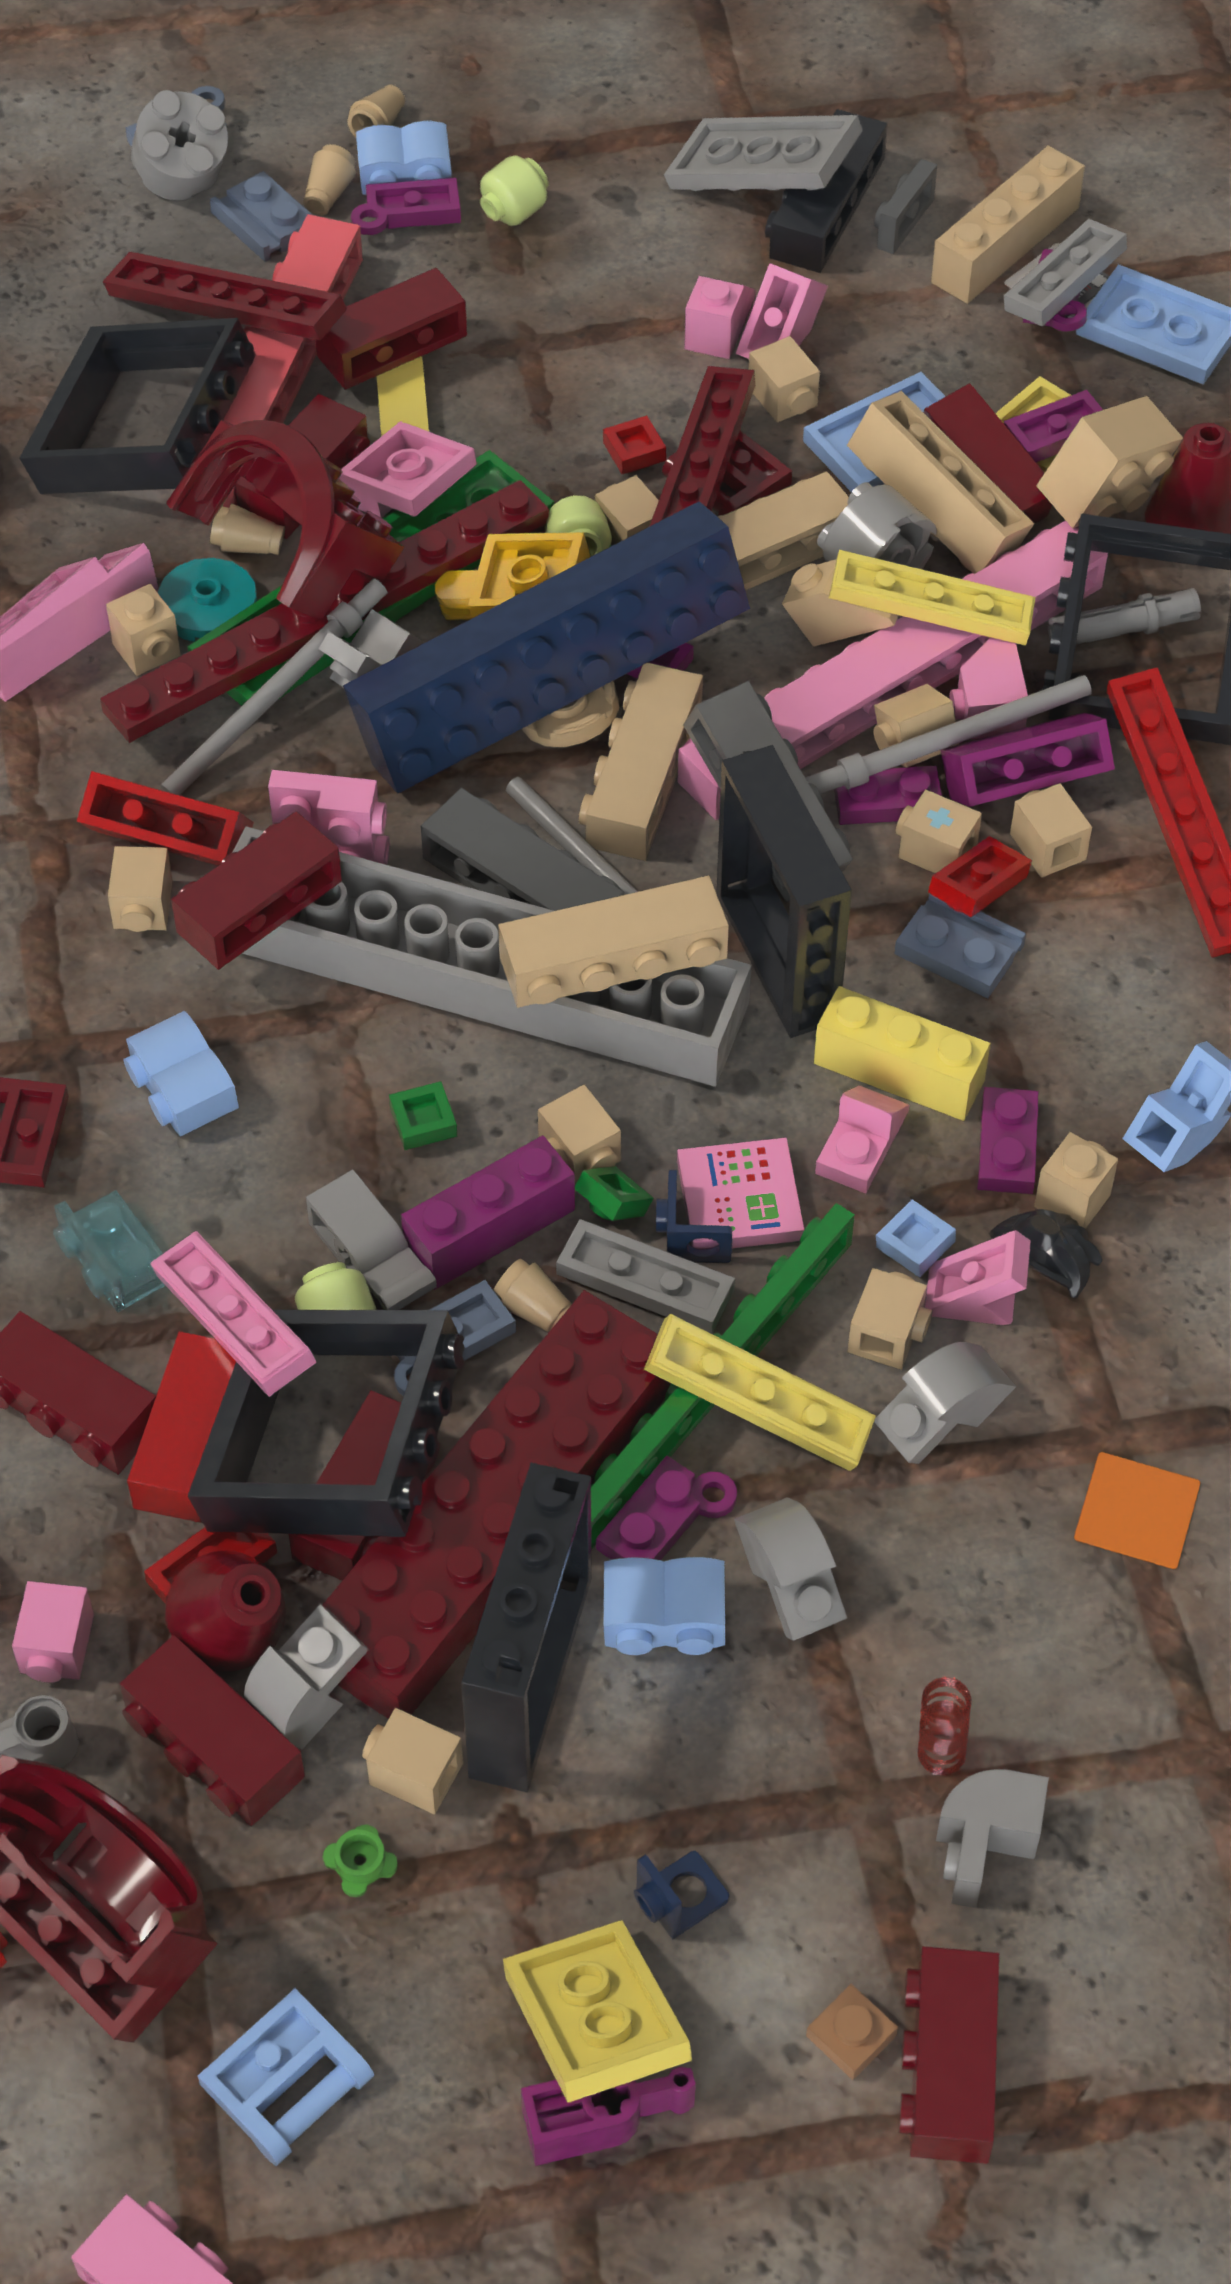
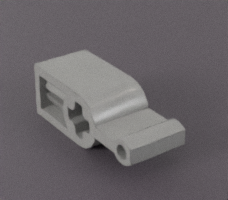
M353 1169L306 1196L309 1225L339 1262L344 1263L346 1268L359 1270L363 1274L370 1292L378 1300L383 1310H400L436 1288V1279L431 1271L421 1263L408 1247L400 1227Z

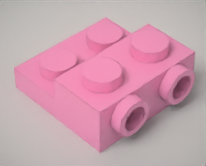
M400 421L341 469L343 473L339 479L355 491L353 495L361 501L357 509L363 512L370 511L381 518L392 509L415 517L475 467L477 462L474 448Z
M280 770L271 771L268 790L273 824L280 823L297 811L339 848V852L387 865L390 840L389 836H383L387 819V804L378 802L377 780Z

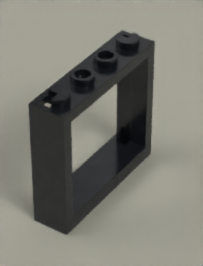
M238 318L90 327L19 457L39 493L175 489L196 457L203 450L220 420H224L256 356L253 344L249 342ZM204 367L165 445L80 449L120 372Z
M1081 513L1078 533L1068 532L1063 561L1073 562L1071 578L1061 577L1056 607L1066 608L1064 624L1053 623L1049 653L1059 654L1056 671L1046 669L1043 690L1069 681L1071 678L1090 551L1231 570V534ZM1231 604L1215 713L1174 708L1186 739L1231 745ZM1088 695L1050 709L1049 719L1052 720L1087 713L1105 718L1108 728L1121 729L1110 698Z
M773 745L754 751H744L743 754L722 760L716 894L789 1037L793 1038L817 1030V1025L838 986L843 987L852 890ZM772 863L790 895L789 915L771 883ZM741 881L739 884L728 887L729 884Z
M273 1310L303 1341L313 1355L417 1357L375 1485L247 1483L279 1390L269 1397L236 1362L188 1493V1498L208 1532L406 1537L415 1505H421L422 1483L428 1464H432L437 1455V1435L443 1416H447L452 1407V1387L457 1371L465 1365L462 1357L465 1349L463 1335L458 1333L448 1310Z
M530 1463L461 1682L469 1779L526 1793L529 1791L592 1579L591 1476ZM561 1580L576 1583V1591L560 1589Z

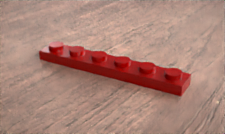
M1158 667L1109 680L1107 686L1108 696L1210 955L1214 958L1231 953V849Z

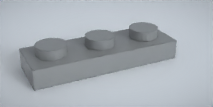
M1088 219L1004 295L1005 311L1044 326L1127 249V234Z
M579 1219L556 1262L557 1275L667 1317L669 1314H672L711 1334L735 1290L734 1277Z

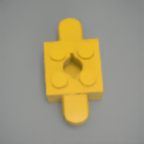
M584 532L488 534L478 570L447 571L437 580L435 593L443 616L447 620H470L590 558Z

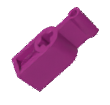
M677 2067L668 2076L636 2083L633 2080L569 2103L557 2080L521 2088L522 2113L535 2166L616 2147L628 2142L637 2131L640 2117L669 2110L677 2114L686 2113L695 2105L696 2083L692 2068ZM613 2099V2103L617 2109H620V2113L609 2115L606 2107L601 2106V2102Z

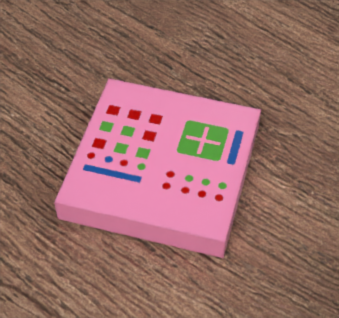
M787 1138L677 1150V1164L688 1225L731 1226L733 1229L732 1249L800 1241L804 1232V1225ZM705 1238L691 1241V1246L697 1249H711L719 1245L716 1241Z

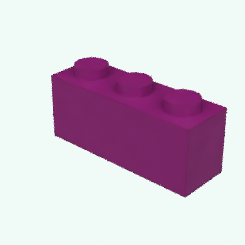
M1087 713L1064 717L950 746L941 750L949 798L969 807L1115 769L1107 721L1105 718Z
M542 1135L401 1214L402 1232L408 1247L435 1277L436 1288L434 1290L575 1211V1174L545 1136Z

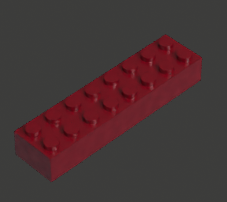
M583 1290L422 1484L421 1505H415L406 1537L379 1536L322 1604L369 1648L365 1655L337 1684L339 1687L387 1719L390 1718L395 1708L410 1715L414 1713L477 1634L530 1463L591 1476L592 1487L595 1475L603 1461L611 1454L619 1456L630 1443L632 1430L641 1417L646 1413L653 1414L665 1399L666 1392L671 1383L644 1370L658 1336L657 1333L586 1290Z

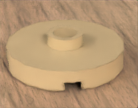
M612 681L522 728L523 732L531 741L549 747H567L581 744L600 735L613 723L619 711L618 695L614 682Z

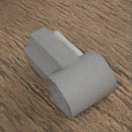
M39 1695L28 1699L20 1705L14 1717L0 1723V1757L1 1755L62 1768L71 1762L77 1753L79 1740L73 1722L63 1703L52 1696ZM50 1725L59 1726L55 1735L49 1739L42 1741L33 1739L36 1733L43 1727Z

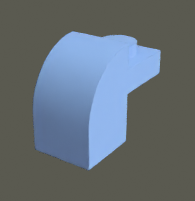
M1207 1041L1196 1044L1171 1087L1148 1095L1122 1139L1163 1172L1188 1163L1211 1143L1231 1117V1113L1227 1110L1231 1104V1060Z

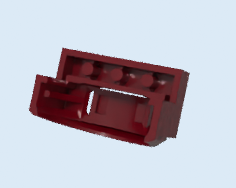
M220 420L203 450L196 457L166 502L171 510L180 511L195 517L205 525L210 526L240 476L245 478L302 525L301 538L295 558L276 599L291 609L320 620L324 618L354 569L384 581L405 548L389 535L393 527L388 522L370 511L364 514L357 509L361 501L353 495L355 491L339 479L343 473L340 468L323 458L313 443L299 431L275 421L253 420L232 425Z
M1 1755L0 1924L114 2040L134 2043L218 1944L205 1931L206 1917L200 1886L188 1866L172 1847L140 1817L108 1793L85 1779L57 1766ZM78 1823H86L77 1837L54 1861V1851ZM58 1875L78 1891L112 1925L125 1942L118 1940L60 1882Z

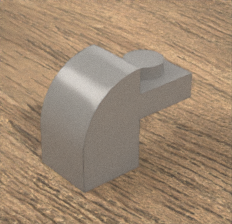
M372 609L351 644L328 632L318 649L334 659L330 666V669L333 670L330 679L343 687L346 683L425 642Z
M967 1342L953 1343L931 1353L912 1367L902 1377L907 1386L875 1418L874 1422L908 1463L919 1464L957 1424L978 1427L1016 1388V1385L981 1345Z
M787 1497L734 1519L752 1574L767 1581L787 1638L794 1641L847 1619L831 1572V1568L836 1567L831 1551L814 1518L801 1503Z
M320 1604L279 1650L269 1646L263 1653L247 1679L244 1689L245 1699L294 1746L303 1749L343 1705L331 1691L365 1655L369 1648L329 1609Z
M994 1769L971 1775L951 1791L943 1805L936 1841L948 1843L943 1879L955 1881L951 1904L976 1908L982 1884L986 1851L1035 1859L1041 1835L1049 1777L1012 1770Z

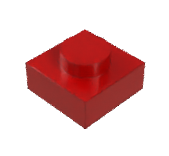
M647 415L603 429V444L622 475L666 461V446Z

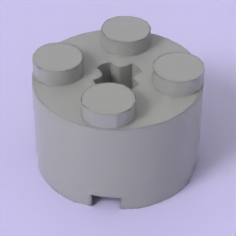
M169 90L157 93L139 115L131 147V161L134 169L136 168L143 179L142 183L154 194L176 201L190 199L193 195L211 188L219 176L228 145V132L223 112L219 107L212 105L206 99L193 93L172 92Z
M865 482L851 492L848 498V505L836 520L828 524L820 532L817 545L823 549V556L826 562L837 559L839 550L922 569L934 548L928 542L930 532L937 535V528L930 519L892 486L878 485L873 487Z

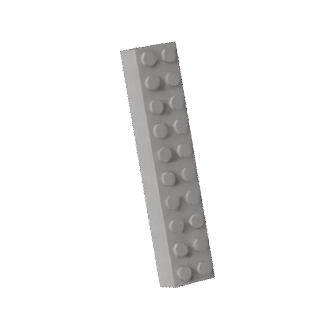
M246 826L233 852H238L260 837L264 831ZM339 852L342 882L242 953L715 1087L750 1000L751 965L727 958L715 961L705 967H689L664 973L654 979H638L613 985L599 992L587 991L557 998L555 1001L547 1004H532L517 1008L500 959L498 924L553 912V910Z

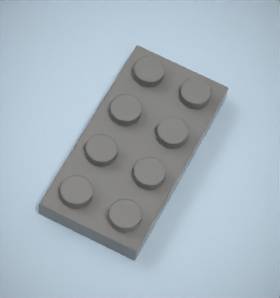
M858 115L703 118L664 173V177L670 190L690 189L692 191H700L703 189H729L737 191L741 189H767L773 191L778 189L805 188L807 190L825 188L863 129Z

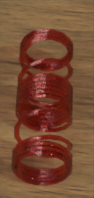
M936 1678L928 1683L923 1690L921 1698L918 1758L924 1769L940 1776L951 1775L960 1770L965 1763L967 1753L966 1747L972 1699L966 1685L955 1678ZM939 1687H951L963 1695L966 1704L961 1698L949 1692H935L930 1696L928 1695ZM937 1696L951 1697L960 1703V1705H958L957 1703L952 1701L939 1700L934 1701L929 1705L927 1704L931 1699ZM935 1735H947V1736H950L951 1738L940 1739V1738H936V1737H934V1736H935ZM923 1746L935 1755L948 1756L958 1751L959 1753L948 1760H935L926 1754ZM926 1760L938 1765L950 1764L956 1760L958 1762L949 1768L942 1769L930 1765Z

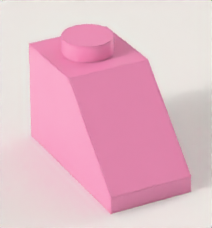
M769 263L735 354L749 359V352L789 336L799 346L813 327L828 286Z
M699 276L686 305L685 350L730 359L755 299L756 290L739 284Z
M990 637L960 668L958 689L950 690L949 699L953 701L955 720H963L1028 696L1016 643ZM1027 718L971 739H982L1025 728Z

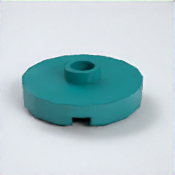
M219 558L194 559L177 566L164 577L158 589V594L175 615L178 636L194 642L195 637H203L257 602L255 582L247 570L232 561Z

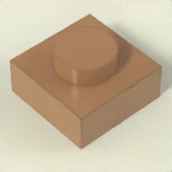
M850 1984L807 2027L806 2037L854 2080L897 2036L898 2026L855 1986Z

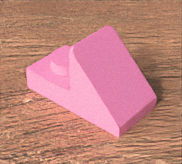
M857 1086L844 1092L840 1098L838 1121L816 1161L815 1174L867 1193L909 1112V1104L862 1086Z
M1014 1230L936 1261L929 1268L925 1308L933 1310L932 1317L996 1325L1011 1324L1013 1321L1015 1293L1025 1290L1027 1286L1031 1240L1017 1230Z

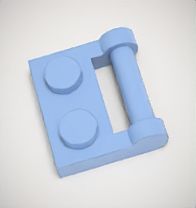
M296 1988L198 2075L199 2083L204 2090L253 2140L260 2152L275 2166H278L292 2153L290 2145L353 2086L360 2090L374 2077L371 2067L364 2058ZM326 2054L336 2067L275 2124L271 2125L261 2113Z

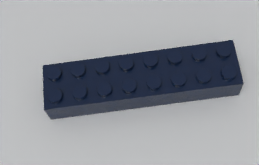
M698 501L346 683L343 687L372 765L398 794L633 671L644 663L652 661L749 610L750 605L729 527Z

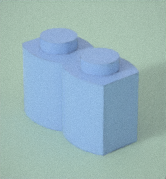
M420 121L408 124L402 128L391 125H375L356 132L361 190L364 195H366V185L451 178L447 128L444 123Z
M185 1011L126 1039L130 1056L124 1058V1064L131 1080L137 1088L146 1085L152 1094L148 1097V1101L158 1122L162 1126L170 1123L180 1137L239 1108L235 1086L229 1074L215 1053L209 1048L192 1018Z
M686 1557L667 1561L650 1558H620L605 1561V1646L616 1648L619 1652L626 1655H643L650 1652L652 1648L662 1646L677 1648L684 1654L701 1655L710 1652L715 1647L724 1646V1561L704 1557Z

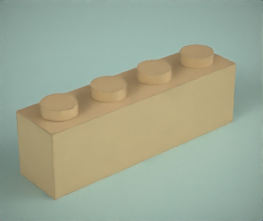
M1049 145L935 240L931 283L967 304L1079 208L1085 165Z
M902 391L870 404L847 446L868 470L872 471L885 485H890L935 524L937 535L931 534L939 538L966 569L976 574L996 562L1002 554L1008 551L1013 552L1019 548L1034 523Z
M827 471L812 478L801 480L793 486L770 496L759 498L753 503L728 514L717 516L729 527L745 590L823 557V549L817 545L818 536L845 509L849 498Z
M644 663L637 682L632 680L628 682L623 699V710L626 711L622 719L616 717L612 723L608 746L611 750L608 757L603 755L599 757L594 774L596 789L593 795L585 794L580 808L579 824L586 826V841L594 849L646 861L678 775V749L691 739L683 724L694 707L702 702L703 675Z
M710 876L498 924L500 959L517 1008L532 1004H547L555 1001L557 998L587 991L599 992L613 985L638 979H654L664 973L689 967H705L715 961L727 959L729 925Z

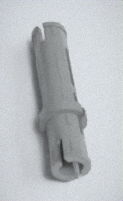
M1195 588L1158 596L1146 593L1139 595L1135 601L1083 611L1080 615L1076 644L1112 638L1132 632L1144 631L1145 634L1156 633L1159 627L1168 626L1169 624L1199 620L1201 617L1199 613L1201 612V604ZM1065 615L1048 619L1050 641L1053 623L1064 624Z

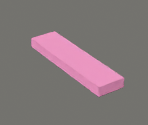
M197 1231L150 1263L156 1276L269 1397L317 1363L311 1350Z

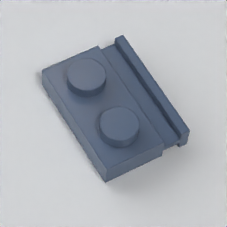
M264 171L226 190L227 196L220 200L216 196L210 199L211 213L264 262L270 260L272 252L279 250L283 253L288 250L292 233L294 231L299 232L307 214L312 215Z
M929 894L928 901L924 906H920L896 940L894 954L988 999L1013 963L1016 953L1024 947L1026 933L982 912L969 917L964 913L951 909L947 903Z

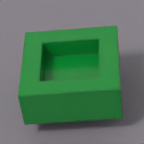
M442 1081L389 1094L390 1110L404 1151L458 1137L457 1124Z
M616 1166L583 1170L575 1184V1190L590 1202V1209L598 1216L610 1221L645 1216L654 1199Z

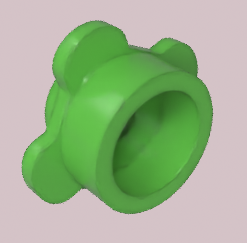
M360 1825L344 1833L336 1843L328 1845L323 1853L325 1866L337 1872L342 1879L343 1892L351 1897L364 1895L368 1885L381 1877H392L398 1867L396 1856L384 1850L377 1829L371 1825ZM358 1856L366 1858V1862L363 1865L355 1864L354 1860Z

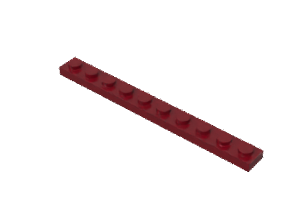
M518 480L399 542L405 548L384 581L354 569L322 620L291 609L282 603L101 697L102 712L124 738L131 743L292 658L329 622L327 616L341 602L348 603L373 578L381 582L387 590V594L372 608L374 611L380 612L437 582L439 577L445 572L457 571L480 559L488 534L530 533L545 525L549 517V508L521 480ZM370 611L362 617V620L367 618Z

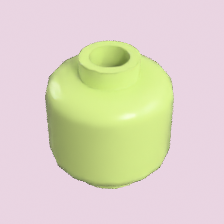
M509 156L483 176L480 183L483 196L480 199L481 207L486 215L494 221L500 220L510 226L519 225L545 204L548 188L547 176L533 159Z
M573 495L561 499L549 510V517L544 526L545 533L584 532L591 557L610 547L612 535L605 513L595 500L586 496Z
M342 1262L323 1265L308 1272L302 1278L304 1284L295 1295V1303L298 1310H377L363 1274L359 1270L346 1268V1265Z

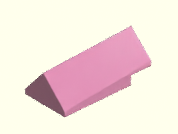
M144 543L108 553L100 560L92 557L59 567L0 616V698L6 702L108 633L110 626L106 608L107 603L148 584H151L158 593L159 588L150 551Z

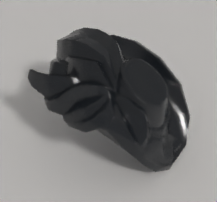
M1044 1209L1028 1211L1006 1219L989 1233L991 1239L1017 1230L1031 1240L1028 1267L1068 1288L1070 1297L1075 1299L1079 1297L1088 1282L1090 1262L1096 1266L1102 1263V1257L1097 1247L1089 1241L1086 1229L1079 1226L1078 1222L1067 1214Z

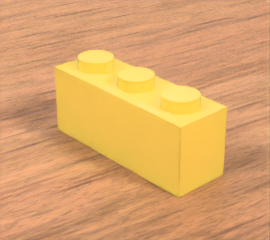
M838 986L817 1025L814 1064L965 1121L985 1081L991 1043Z

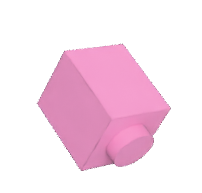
M27 1581L12 1644L20 1673L27 1674L34 1680L48 1683L60 1681L61 1678L80 1680L94 1618L86 1587Z

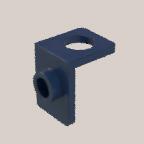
M669 1170L668 1199H657L656 1232L667 1233V1252L692 1262L729 1263L732 1253L733 1229L731 1226L676 1224L677 1170ZM705 1238L714 1240L719 1245L711 1249H697L688 1243L695 1239Z
M697 1851L689 1852L660 1872L647 1855L637 1859V1886L634 1890L636 1901L647 1918L653 1923L659 1921L672 1940L726 1905L729 1901L728 1891ZM689 1875L700 1879L706 1888L704 1900L694 1907H682L680 1899L670 1887L677 1878Z

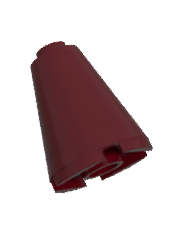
M1214 423L1196 424L1186 431L1173 455L1174 461L1172 465L1164 472L1146 506L1144 522L1231 534V433L1224 427Z
M216 1551L194 1559L175 1577L166 1596L165 1623L169 1633H171V1636L175 1635L213 1671L235 1672L256 1664L269 1646L275 1647L284 1628L286 1607L284 1595L277 1578L264 1564L244 1553Z

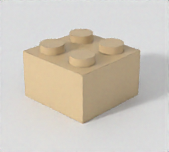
M1148 396L1084 416L1080 419L1052 461L1037 487L1072 529L1079 527L1081 513L1110 517L1112 514L1124 510L1127 512L1135 511L1149 498L1150 491L1148 489L1154 480L1172 465L1174 461L1172 454L1181 443L1183 437Z

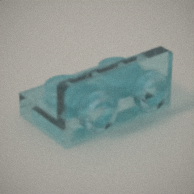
M117 1190L75 1213L66 1201H62L54 1206L59 1225L53 1229L54 1237L68 1259L77 1256L84 1266L81 1269L82 1276L96 1298L105 1295L118 1313L166 1286L156 1276L150 1265L152 1261L163 1254Z

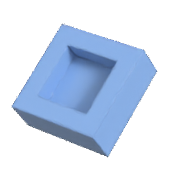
M913 1199L876 1234V1248L919 1278L956 1242V1229Z

